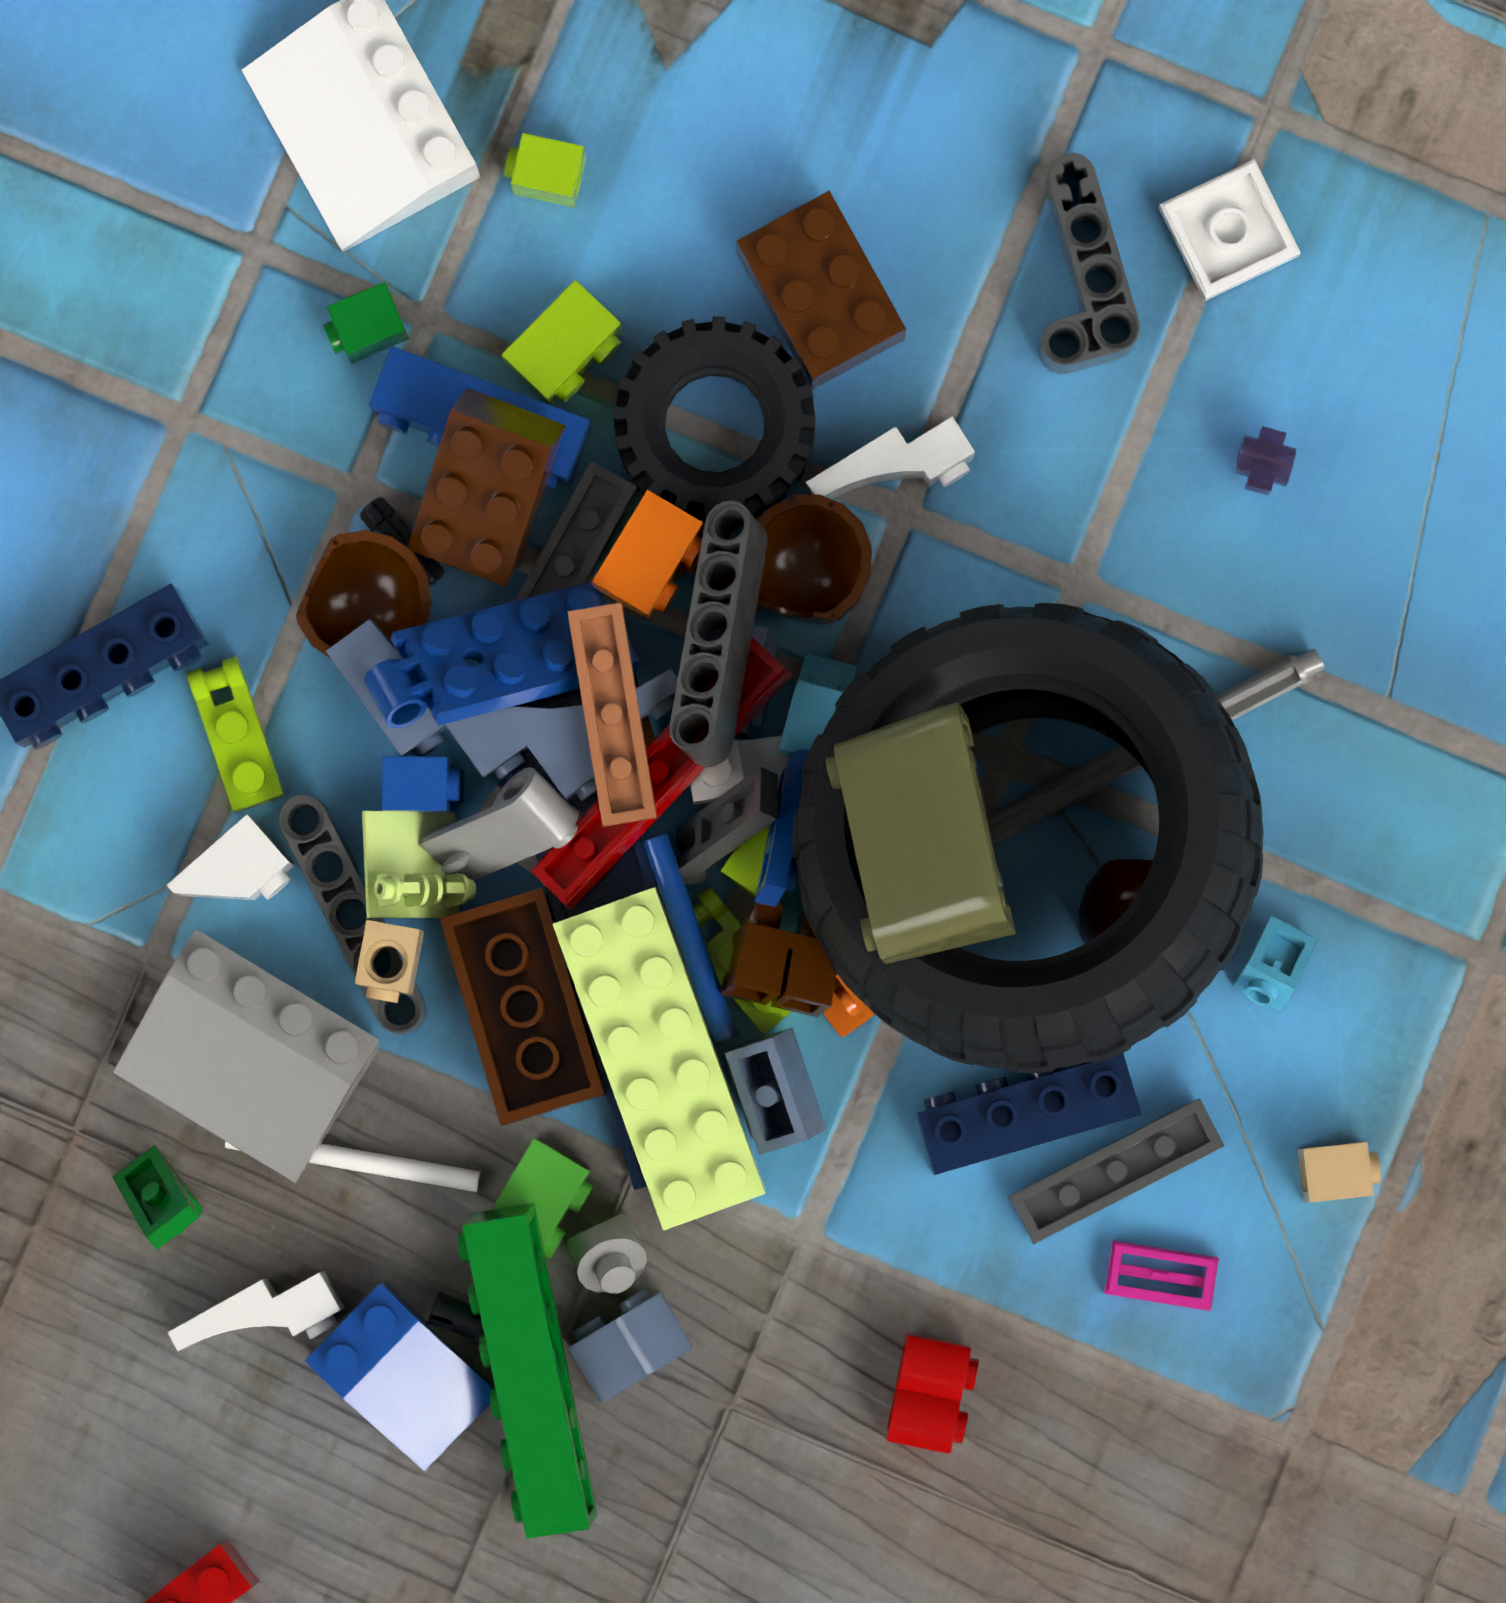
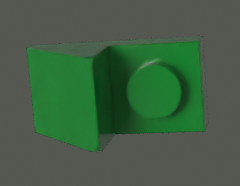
M155 1145L112 1177L144 1236L157 1250L200 1218L199 1215L203 1211L200 1203Z

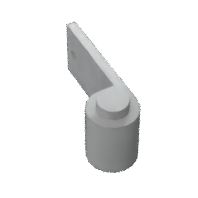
M529 767L521 770L509 779L497 795L492 807L424 836L419 845L442 865L441 869L444 873H463L468 879L476 880L551 847L556 849L563 847L577 832L578 825L576 822L579 814L578 810L534 768Z

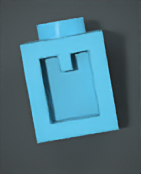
M1271 915L1244 969L1238 976L1234 988L1244 993L1250 1001L1259 1006L1281 1011L1295 991L1319 940Z

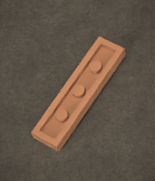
M622 603L567 611L602 826L606 827L657 818Z

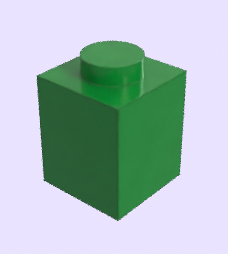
M385 282L326 306L332 321L323 324L331 346L335 354L345 350L351 364L409 340Z

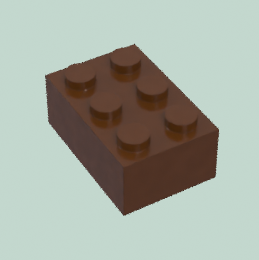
M830 190L736 241L737 254L792 354L801 364L802 372L811 385L812 390L905 340L906 327Z
M466 388L450 411L407 548L415 553L507 587L522 562L566 425Z

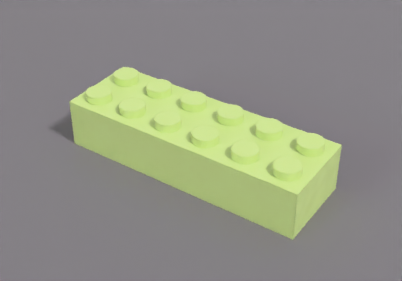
M653 887L554 923L555 933L663 1231L765 1194L766 1189L657 888Z

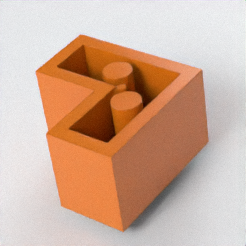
M647 490L592 580L594 588L615 601L622 603V605L647 620H650L655 610L664 614L680 587L673 583V580L678 581L684 570L692 575L697 569L704 531L703 522Z

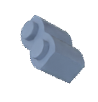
M645 1288L618 1304L623 1312L621 1316L606 1325L601 1317L598 1316L572 1332L577 1342L569 1346L568 1349L600 1403L605 1402L693 1349L691 1342L661 1292L651 1297Z

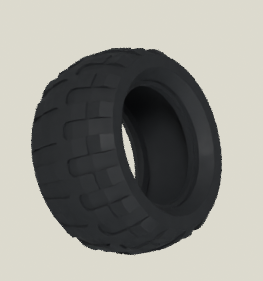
M1035 603L1034 607L1018 606L1008 608L1004 607L1003 604L980 606L959 612V618L945 621L928 630L923 626L891 646L892 652L879 660L866 674L861 671L846 687L834 705L836 710L828 721L823 734H818L805 759L801 774L803 783L798 803V812L795 813L793 818L792 847L793 858L797 864L798 881L802 892L800 898L808 923L826 957L842 981L876 1016L913 1042L952 1061L972 1066L975 1064L988 1068L1007 1069L1012 1072L1041 1073L1051 1072L1056 1068L1070 1067L1087 1062L1097 1063L1114 1058L1130 1050L1131 1046L1149 1037L1163 1027L1167 1028L1183 1017L1195 1005L1197 998L1210 985L1220 970H1224L1242 939L1243 930L1251 913L1254 898L1258 894L1262 878L1264 834L1261 796L1247 748L1230 715L1222 706L1206 680L1193 667L1184 663L1175 654L1159 644L1156 638L1124 621L1115 620L1114 622L1105 617L1087 613L1083 608L1067 604ZM957 702L960 703L969 719L972 735L994 725L1028 718L1065 720L1098 731L1124 748L1142 766L1154 784L1159 811V832L1152 866L1134 901L1108 929L1082 946L1063 954L1036 960L1007 961L976 955L961 948H953L884 964L877 950L867 951L862 934L860 919L869 917L842 788L833 790L826 766V757L835 755L834 744L930 709Z

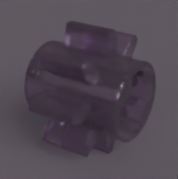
M1262 426L1258 438L1244 435L1234 471L1236 474L1247 476L1244 489L1269 495V492L1272 491L1273 483L1287 486L1297 448L1283 445L1287 432Z

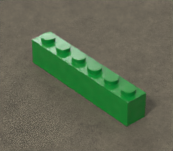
M535 1203L472 1213L463 1223V1231L458 1232V1249L462 1262H470L474 1283H470L468 1287L469 1303L472 1313L475 1316L480 1315L484 1335L479 1337V1350L483 1366L485 1368L491 1367L495 1387L490 1389L491 1410L496 1420L502 1419L506 1438L502 1439L500 1443L503 1467L506 1472H513L516 1491L511 1493L513 1517L517 1524L523 1523L526 1539L588 1530L598 1513Z

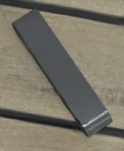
M725 501L716 505L708 513L705 521L670 720V736L673 742L692 761L703 767H712L724 762L730 755L733 747L767 549V533L764 527L744 505L736 501ZM744 526L743 531L738 537L729 540L730 534L735 529ZM736 576L730 587L720 590L721 585L726 579ZM727 626L721 638L711 641L713 634L718 629ZM718 677L712 689L702 692L708 680ZM709 728L707 736L699 743L693 744L695 736L699 731Z
M299 795L292 797L284 803L280 810L279 824L356 977L366 921L359 929L347 930L341 924L339 917L342 907L348 902L361 901L366 907L365 881L325 805L311 796ZM306 806L315 808L319 815L317 828L307 835L297 834L292 826V818L295 812ZM330 853L339 855L343 863V871L340 877L329 883L321 882L316 874L317 862L321 857ZM367 918V919H366V920H371V921L386 923L385 920H384V918ZM386 948L391 957V967L381 977L392 978L401 971L403 958L396 948ZM416 982L413 995L399 993V996H409L416 1008L413 1019L405 1025H395L389 1019L387 1010L390 1002L366 997L378 1022L383 1028L392 1033L403 1035L414 1033L422 1027L426 1020V1002ZM360 986L366 997L368 987Z

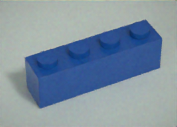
M391 346L369 402L372 412L379 415L378 424L403 434H407L409 427L428 433L426 441L439 447L452 407L465 389L469 388L566 425L546 488L555 489L557 482L570 487L592 429L589 419Z

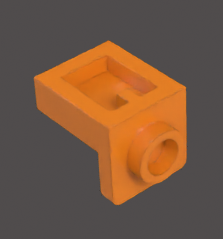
M837 974L834 982L832 1006L824 1011L823 1014L838 1035L845 1037L875 1014L845 985Z

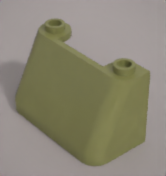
M959 702L930 709L834 744L835 755L826 757L828 776L833 790L842 788L869 917L860 919L865 946L868 952L877 950L884 964L1016 934L1011 908L1009 905H1006L1002 886H1004L1002 876L997 868L975 768L977 767L976 759L971 749H969V747L974 746L969 719Z

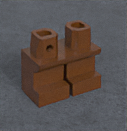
M754 902L749 909L744 925L733 934L732 944L734 949L729 971L724 974L720 994L767 1005L772 1001L771 1007L818 1017L832 1006L836 971L826 957L817 937L814 935L805 912L799 915L796 933L780 930L784 906L777 903L776 907Z

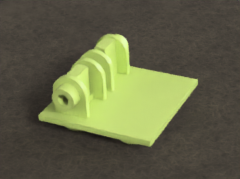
M362 811L367 918H443L459 913V906L464 905L467 900H472L475 897L476 884L473 879H468L463 873H444L441 869L442 865L419 845L424 836L455 823V812Z

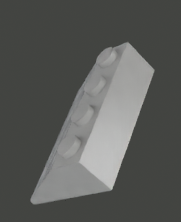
M195 929L165 976L113 1074L296 1184L379 1051L380 1043L378 1038Z

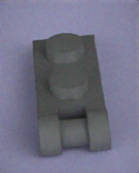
M763 767L758 768L677 828L676 847L681 851V855L676 860L685 884H699L706 879L707 869L736 850L741 844L765 827L770 826L777 819L779 811V800L777 799L778 774Z

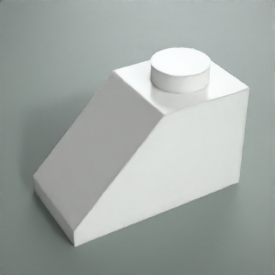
M247 814L169 882L167 886L174 894L179 896L256 900L263 895L269 900L290 882L291 878L286 873L295 865L254 818Z

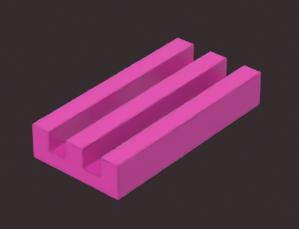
M1112 1240L1104 1294L1211 1311L1219 1258ZM1122 1253L1206 1267L1205 1276L1201 1277L1121 1264ZM1121 1274L1203 1288L1201 1298L1117 1285L1118 1277Z

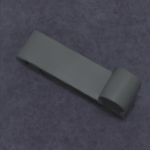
M1065 153L1057 157L1050 166L1045 183L1047 199L1081 312L1050 323L1043 332L1038 348L1039 358L1044 367L1057 374H1069L1121 359L1133 349L1140 331L1139 319L1095 169L1091 161L1077 153ZM1064 172H1070L1073 179L1082 178L1077 189L1079 205L1071 208L1073 197L1068 184L1059 185ZM1078 221H1089L1097 227L1099 237L1091 243L1079 242L1073 237L1071 226ZM1098 270L1106 272L1111 276L1114 287L1107 293L1099 294L1093 292L1086 284L1085 277L1088 273ZM1113 320L1121 322L1128 331V339L1120 344L1107 342L1100 333V326L1103 323ZM1057 335L1070 336L1075 340L1078 352L1070 358L1057 357L1052 353L1049 341Z

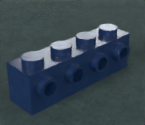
M170 583L0 679V716L16 744L24 748L32 744L35 750L43 748L59 739L63 735L60 728L78 718L81 724L105 713L109 709L106 702L123 692H125L127 697H132L145 691L155 684L152 676L171 666L173 671H178L196 662L202 657L199 649L207 646L209 643L180 591Z
M1124 1053L1097 1063H1081L1080 1066L1063 1071L1056 1068L1051 1072L1027 1073L1028 1081L1008 1086L1006 1076L976 1084L977 1096L957 1101L954 1091L924 1099L926 1110L915 1114L933 1175L1142 1115Z

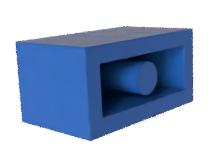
M382 756L381 810L454 812V802H463L464 770L455 768L454 759L449 757Z

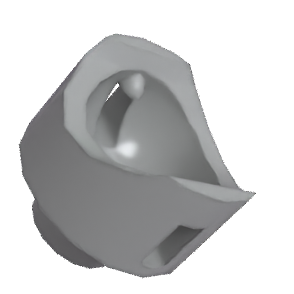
M624 1214L617 1215L568 1238L566 1243L569 1257L574 1265L579 1281L586 1289L597 1293H620L627 1290L644 1271L647 1262L646 1252L638 1237L636 1227L628 1216Z

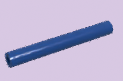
M663 833L642 841L712 1042L718 1043L738 1035L726 999L724 995L720 994L721 985L668 834Z

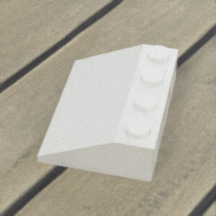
M340 0L324 9L242 69L246 80L342 253L480 178L473 157L385 0Z

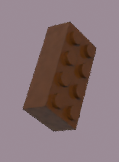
M539 888L440 918L500 1125L505 1126L605 1096V1089L573 980L553 927L555 920L545 889Z

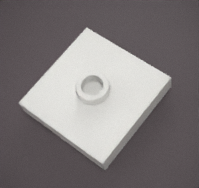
M1255 159L1159 204L1158 209L1204 302L1293 260L1301 254Z

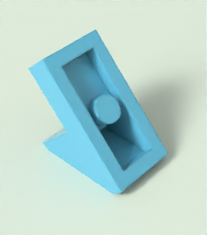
M806 653L799 679L795 685L778 751L779 754L791 756L799 750L810 751L818 734H823L828 721L836 710L835 703L846 687L854 680L857 666Z

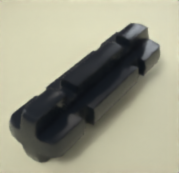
M378 497L368 503L360 513V518L372 532L377 529L380 534L392 536L408 547L412 530L401 517L395 520L392 516L395 510L382 497ZM414 552L428 576L429 588H431L445 574L444 568L438 561Z

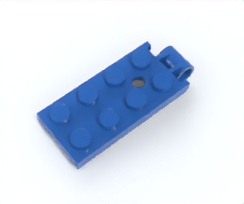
M592 582L395 631L392 633L391 641L402 660L388 659L376 664L365 675L364 683L384 720L391 728H403L413 724L422 717L426 707L429 708L437 725L440 726L580 689L567 611L607 605L600 591L594 588ZM629 643L633 672L636 674L640 660ZM463 659H473L481 664L470 666Z

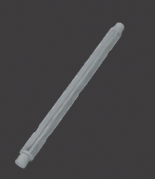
M1312 649L1298 657L1292 655L1216 697L1231 719L1234 720L1278 696L1308 683L1307 678L1324 670L1325 667L1318 652ZM1119 746L986 815L992 845L1142 768V766L1124 748Z

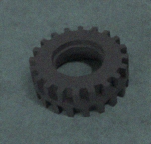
M713 316L712 322L694 323V319L683 321L681 328L666 334L663 330L654 336V342L643 352L638 350L634 355L629 371L625 377H621L617 387L618 396L616 406H613L615 440L626 473L630 475L637 485L638 491L643 496L649 490L701 522L706 521L708 513L716 505L725 501L740 502L757 518L762 515L763 510L775 502H782L787 497V492L796 481H800L803 476L810 453H812L816 415L811 385H808L804 377L802 366L796 357L792 358L782 347V342L774 335L770 338L756 330V325L744 321L743 325L725 322V317ZM708 376L729 377L745 385L758 399L765 418L763 437L755 453L740 466L722 472L702 471L683 462L671 448L665 430L667 410L675 395L690 382Z

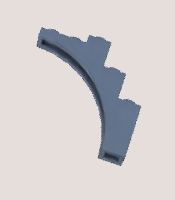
M368 620L326 650L329 657L401 756H409L413 752L416 756H426L445 741L440 733L448 728L484 778H488L495 773L499 780H502L526 762L521 753L529 748L564 798L569 799L574 794H577L579 799L583 801L597 791L583 705L555 709L512 706L440 726L437 725L429 708L426 707L422 717L413 724L403 728H391L387 725L364 683L365 675L376 664L388 659L402 660L391 640L375 622ZM671 668L636 688L641 720L651 713L657 721L673 709L678 677Z

